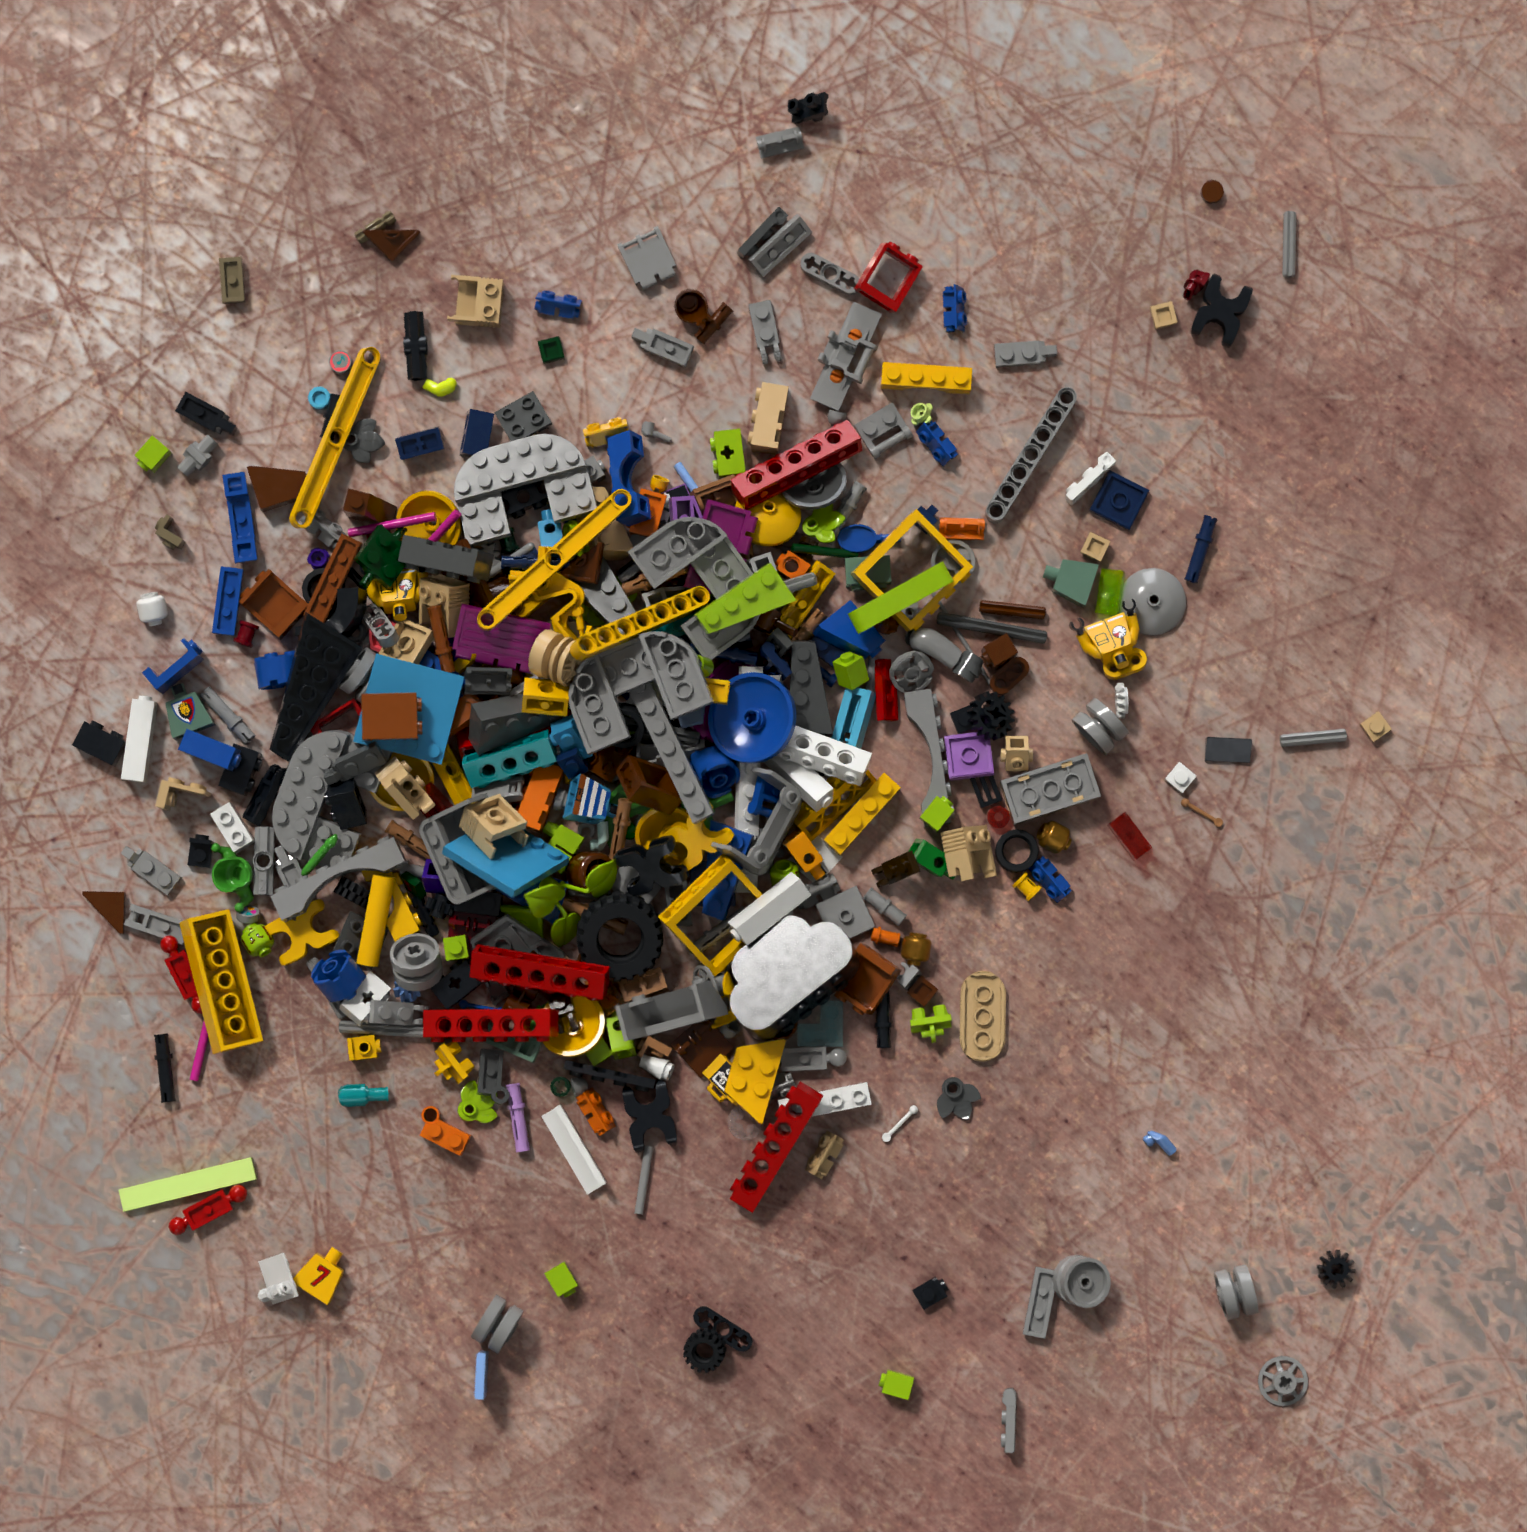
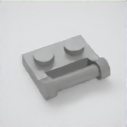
M893 402L854 425L874 459H877L881 456L882 452L904 439L909 440L913 437L912 432ZM898 426L901 431L877 446L873 444L872 441Z

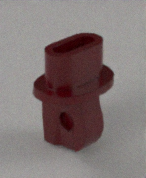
M1200 270L1192 271L1184 283L1185 291L1183 298L1191 300L1192 296L1197 295L1205 287L1210 273Z

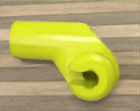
M449 377L437 384L427 378L422 388L438 397H443L455 391L457 382L454 378Z

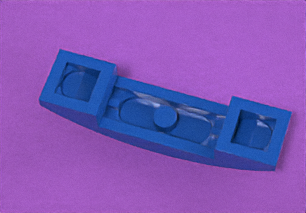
M245 472L222 475L225 497L227 498L235 564L258 560L246 474Z

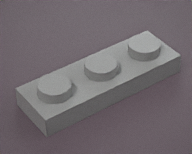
M796 214L753 253L748 260L757 272L764 277L805 240L812 231L804 220Z
M1035 1267L1022 1333L1024 1335L1046 1338L1055 1292L1052 1281L1054 1270Z

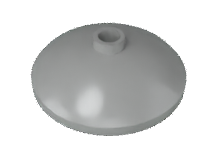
M1147 568L1134 573L1125 581L1119 593L1120 613L1124 612L1125 616L1127 611L1123 609L1122 602H1125L1127 609L1133 607L1132 599L1136 602L1134 613L1137 614L1140 628L1139 633L1144 635H1161L1170 631L1180 622L1185 612L1186 596L1181 583L1172 574L1162 569ZM1151 596L1157 597L1158 602L1156 604L1150 602Z

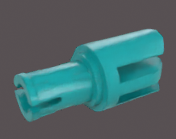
M365 1084L344 1085L338 1090L339 1102L345 1107L366 1106L370 1101H389L388 1087L368 1088Z

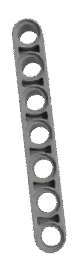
M1064 387L1058 391L990 500L985 511L986 519L989 522L999 523L1004 519L1064 423L1077 399V394L1072 388ZM1062 394H1069L1072 402L1065 404L1060 400V396ZM1050 413H1057L1060 416V421L1057 423L1051 422L1048 418ZM1044 431L1048 434L1049 439L1045 442L1039 441L1037 433ZM1032 450L1037 454V458L1030 461L1025 457V452ZM1021 469L1024 471L1025 477L1023 479H1016L1013 471ZM1010 488L1013 491V497L1004 498L1001 494L1002 489ZM992 507H998L1001 509L1002 515L993 517L989 510Z

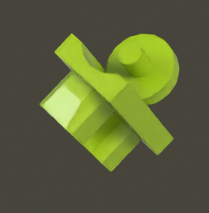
M944 1004L933 1007V1017L925 1018L924 1008L912 1009V1020H910L911 1033L921 1032V1037H930L931 1043H936V1036L944 1035L943 1029L952 1028L951 1014H948Z

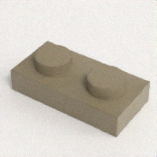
M242 257L219 258L222 303L246 302Z

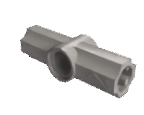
M255 827L253 895H273L275 866V831L273 827ZM263 855H268L270 859L266 867H261L258 862L259 858Z

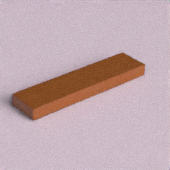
M341 534L305 612L326 623L337 599V589L343 587L354 563V558L363 544L362 542Z

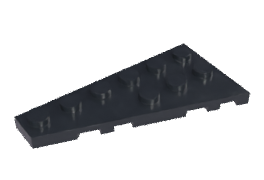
M307 612L304 615L269 749L290 762L298 746L304 742L363 649Z

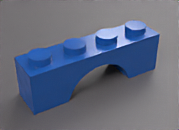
M628 430L608 437L607 453L610 460L609 473L612 478V493L618 489H624L630 493L632 499L628 509L616 521L628 527L651 519L649 498L635 492L631 481L636 464L644 457L642 436ZM618 494L615 497V503L619 506H624L628 502L627 497L623 494Z

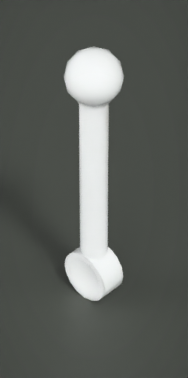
M911 1106L909 1112L888 1133L882 1135L883 1141H890L891 1135L912 1114L918 1112L917 1106Z

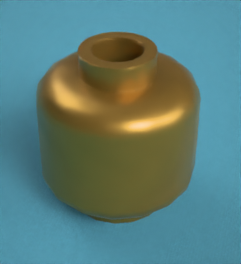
M1056 821L1043 823L1036 836L1039 845L1054 854H1058L1062 850L1066 851L1072 841L1069 838L1070 830Z
M910 932L909 935L903 938L901 957L907 959V964L920 966L921 962L929 960L931 940L927 938L926 934Z

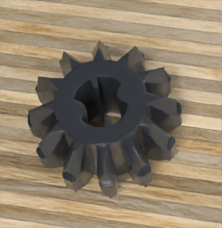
M1336 1249L1334 1257L1331 1251L1326 1252L1328 1259L1320 1256L1319 1259L1324 1262V1265H1316V1268L1324 1272L1319 1273L1317 1276L1318 1278L1326 1276L1323 1281L1324 1285H1328L1332 1280L1331 1286L1336 1289L1338 1282L1341 1287L1346 1286L1344 1279L1352 1282L1353 1279L1348 1276V1272L1356 1273V1270L1348 1266L1353 1265L1355 1262L1354 1260L1346 1262L1349 1256L1348 1253H1344L1340 1258L1341 1252ZM1333 1264H1340L1341 1267L1339 1269H1341V1272L1339 1274L1331 1273L1333 1271L1331 1269Z

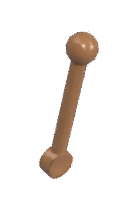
M1187 798L1181 800L1183 807H1189L1211 820L1216 827L1222 826L1223 821L1221 818H1214L1191 804Z

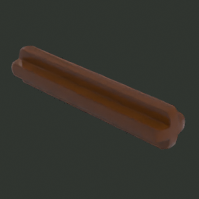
M981 600L979 612L1043 620L1046 608Z

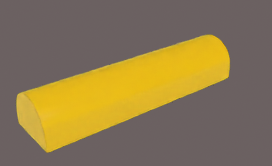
M818 560L815 561L808 573L813 572L816 575L817 584L795 591L793 596L797 601L786 604L780 612L782 614L780 617L781 621L796 629L799 628L836 574Z
M386 874L373 875L357 964L370 967L379 966L395 877Z

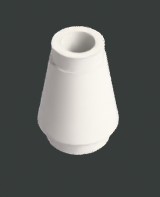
M644 1054L639 1067L659 1080L668 1081L675 1065L670 1063L668 1059Z

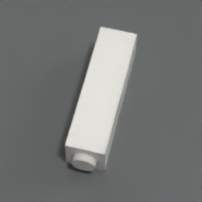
M139 695L138 699H132L121 779L124 781L147 783L158 705L149 696Z
M778 756L764 761L772 771L797 787L801 793V798L816 812L822 807H828L833 801V787L814 769L805 768L800 764L783 760Z
M791 872L728 921L732 928L729 932L737 942L741 940L748 946L809 898L811 894L801 879Z

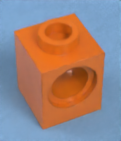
M789 550L786 555L781 553L775 562L777 572L787 579L807 574L811 568L809 563ZM791 561L798 565V569L792 573L785 569V565Z

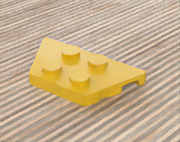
M784 1039L737 1047L724 1093L761 1125L763 1124L786 1040Z

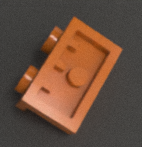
M641 488L639 494L649 498L651 519L626 527L630 528L629 533L631 535L637 534L649 537L659 528L667 495Z

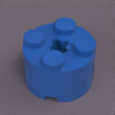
M295 650L284 652L283 655H278L275 652L264 654V657L254 658L259 690L278 689L286 686Z
M716 745L691 754L690 763L708 798H718L726 795L732 790L730 787L734 783L737 785L739 782L740 770L734 760L722 753Z
M336 950L329 953L330 958L326 961L321 959L311 973L314 984L330 1002L343 999L351 1000L357 994V988L366 978L364 971L347 951Z

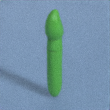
M337 834L325 840L324 844L302 869V876L311 873L328 851L335 846L338 840Z

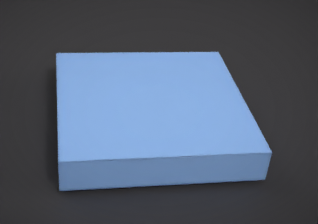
M481 1350L476 1354L475 1399L484 1400L487 1396L489 1351Z

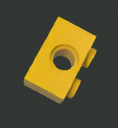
M525 678L521 712L567 717L570 686L565 687L559 683L552 682V680Z

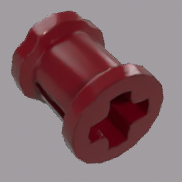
M240 620L239 624L241 626L237 638H234L233 642L252 648V640L256 630H259V626Z

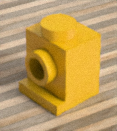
M376 1035L347 1038L349 1061L379 1058L378 1053L382 1052L381 1041L376 1039ZM363 1043H366L368 1045V1050L366 1052H363L360 1049V1046Z

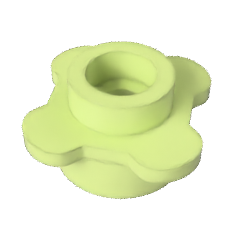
M924 403L915 404L911 409L912 424L930 423L933 406L930 403L926 405Z

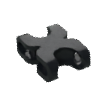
M1213 274L1203 295V300L1207 306L1199 308L1190 333L1198 336L1206 324L1217 323L1223 329L1222 345L1230 348L1240 327V321L1236 316H1240L1245 312L1253 288L1244 286L1238 297L1226 299L1220 292L1221 276Z
M672 835L653 839L648 849H645L642 845L635 844L618 850L613 856L617 866H631L639 873V876L632 878L628 883L626 889L629 894L637 896L648 893L653 889L655 881L662 887H670L682 883L688 878L689 872L685 865H671L663 858V856L671 853L675 848L676 841Z
M664 1080L657 1081L655 1085L656 1098L648 1105H642L637 1102L632 1088L623 1087L622 1094L625 1111L629 1116L637 1118L629 1128L633 1149L636 1153L644 1149V1134L652 1127L663 1131L666 1142L669 1145H677L674 1120L670 1116L662 1114L670 1105V1098Z

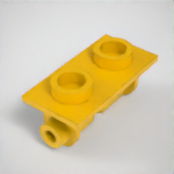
M618 417L610 419L606 424L593 423L587 425V428L583 429L584 437L589 436L585 438L586 446L594 448L607 444L605 436L609 435L611 437L628 431V428H624L628 426L626 419Z

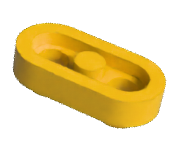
M1133 648V653L1126 656L1129 661L1128 666L1119 669L1117 672L1110 670L1111 667L1116 666L1114 661L1103 664L1105 676L1111 680H1118L1143 670L1147 664L1145 652L1139 648ZM1133 659H1138L1140 662L1138 664H1133L1131 661Z

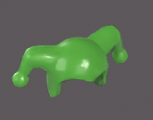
M214 843L211 845V850L214 853L219 852L223 859L218 860L212 869L213 883L222 892H235L240 898V903L234 906L235 911L242 912L244 907L254 899L250 887L253 878L252 867L247 860L238 857L230 847Z

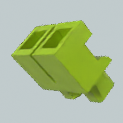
M549 821L542 831L552 837L548 843L549 845L559 849L556 847L558 845L572 855L577 853L585 840L583 836L562 824L559 826ZM559 849L562 853H564L565 855H567V856L570 857V858H569V861H570L571 858H572V856H570V855L567 854L566 852H564V851H562L561 849ZM567 865L558 870L557 872L563 875Z

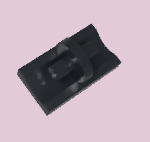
M826 92L820 94L810 93L804 99L797 100L794 98L789 100L788 112L792 114V123L796 125L809 120L814 122L822 121L823 116L828 115L826 103L829 94Z

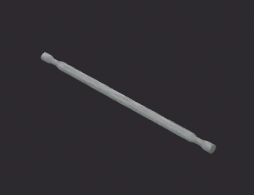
M939 601L938 604L941 611L948 613L942 602ZM952 627L966 650L973 653L959 629ZM981 667V674L985 677L988 685H990V678L986 675L984 668Z

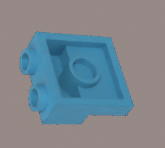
M572 714L550 724L551 734H549V737L554 746H560V754L577 748L584 759L593 756L592 754H587Z

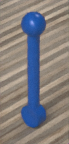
M467 1000L459 1002V1006L462 1009L467 1007L475 1009H502V1007L494 1008L468 1003Z

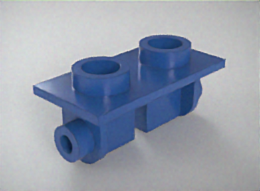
M954 284V287H945V291H943V308H951V311L943 312L946 332H955V329L965 332V326L967 325V315L964 312V304L967 299L964 288Z
M552 291L538 292L535 298L540 300V302L536 301L535 310H538V313L554 315L555 308H560L559 317L579 318L580 309L576 307H580L582 300H577L576 296L564 295V297L556 296L555 292Z
M932 420L928 424L924 422L916 431L920 441L929 448L934 459L940 462L943 467L950 459L952 460L958 455L956 452L957 448L948 437L943 441L939 439L945 433L936 422Z
M1042 856L1029 868L1033 878L1040 882L1045 888L1047 895L1054 899L1056 903L1072 891L1069 888L1071 885L1061 874L1056 878L1053 877L1057 869L1048 858L1046 859Z

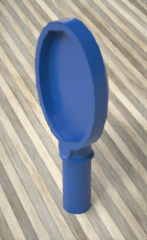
M854 524L844 527L839 532L837 541L842 549L862 553L872 549L876 543H881L889 534H876L872 528L866 525Z

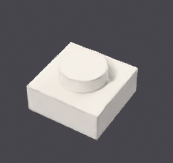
M1178 762L1164 780L1182 794L1195 779L1196 775L1181 762Z

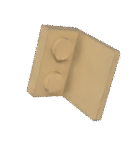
M169 777L168 781H161L155 806L162 810L170 811L171 807H175L177 801L175 790L209 798L211 793L206 790L207 787L191 782L190 786H186L182 780Z

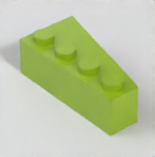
M767 563L694 614V617L705 633L710 634L797 600L773 565Z

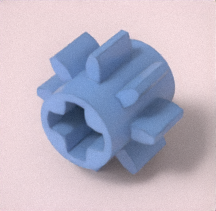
M396 981L394 982L395 997H400L401 1002L411 1003L421 996L420 991L405 990L398 986Z

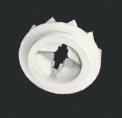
M1117 683L1115 686L1116 716L1119 719H1125V714H1128V689L1124 687V683Z

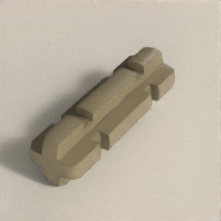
M388 211L382 215V218L378 217L364 226L365 229L363 230H384L387 225L390 226L395 223L396 219L392 212ZM362 229L355 232V237L360 244L368 240L362 233Z

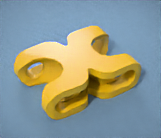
M688 816L686 822L682 820L673 822L659 834L658 838L672 835L676 842L686 846L688 852L680 859L679 865H685L689 871L701 863L705 851L709 853L717 852L711 846L712 842L727 845L734 837L732 830L726 827L717 832L710 831L704 824L705 819L693 824L690 816Z
M322 899L312 901L306 913L296 917V921L291 919L283 922L278 918L265 926L267 932L272 936L285 932L291 937L292 944L290 949L279 957L281 966H287L304 958L308 953V944L313 948L322 949L338 940L340 934L337 930L318 933L313 928L312 921L314 916L325 907Z

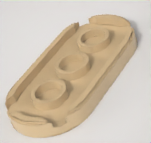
M978 971L969 975L961 986L959 1039L963 1052L969 1058L985 1062L998 1056L1005 1044L1006 990L1003 982L995 974L989 971Z

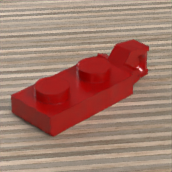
M891 659L875 660L877 721H898L897 689L894 687L889 675Z

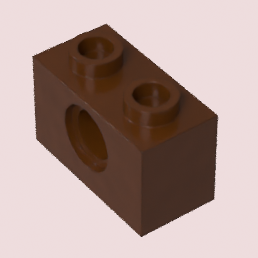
M1006 633L983 646L980 658L983 660L985 667L988 668L990 666L993 671L1016 657L1018 651Z

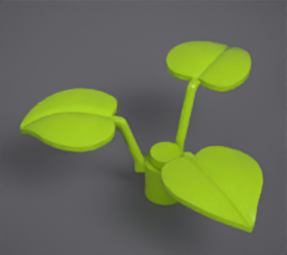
M612 859L610 862L595 867L586 878V889L566 884L564 881L558 883L548 876L540 882L539 888L524 894L530 912L535 917L542 918L553 911L555 905L562 913L563 918L557 919L551 928V938L555 945L562 947L569 943L576 936L577 924L581 919V916L577 913H571L567 916V912L558 902L565 896L564 888L586 894L591 892L595 898L603 896L614 885L617 876V865Z

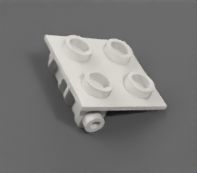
M284 1253L258 1261L267 1287L259 1291L258 1299L260 1301H271L273 1305L298 1296L297 1286L292 1278L289 1262Z

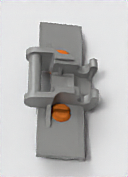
M853 301L839 335L830 330L826 348L818 357V361L825 366L810 397L811 400L839 412L852 381L862 383V376L873 351H876L878 348L870 340L882 316L881 313ZM857 347L864 348L865 350L854 374L847 371Z

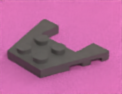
M508 913L470 940L473 950L479 944L527 953L535 950L539 955L557 958L565 957V953ZM491 963L494 969L500 970L498 965ZM494 981L485 982L494 1006L511 994L507 986L500 985Z

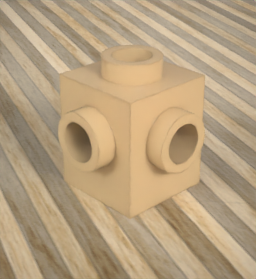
M1005 736V748H1001L1000 751L1001 762H1005V771H1028V762H1033V748H1029L1028 736Z

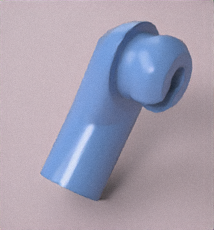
M1148 1131L1147 1135L1143 1137V1141L1149 1147L1153 1146L1156 1142L1168 1156L1173 1155L1177 1150L1165 1135L1155 1131Z

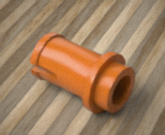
M879 926L878 928H873L871 941H874V944L879 942L895 947L898 946L900 933L882 930Z

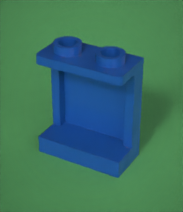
M185 638L181 640L188 649V652L161 675H158L150 667L142 672L160 693L164 694L204 660L200 655L203 651L192 639L190 641H187Z

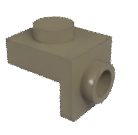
M166 515L165 518L161 517L155 526V529H157L155 534L164 539L162 544L172 550L175 547L181 550L186 542L167 530L173 518L169 515Z

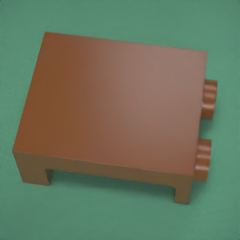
M270 569L266 572L263 570L255 578L256 583L251 589L247 587L241 593L239 603L282 640L304 616L303 614L308 603Z
M417 693L361 694L363 741L418 740V735L422 734V721H418L417 712H422V700L417 698Z
M860 943L856 948L860 959L859 969L856 975L848 981V985L843 990L836 991L834 996L844 1003L846 1001L852 1003V1009L857 1013L872 1015L902 970L868 945Z

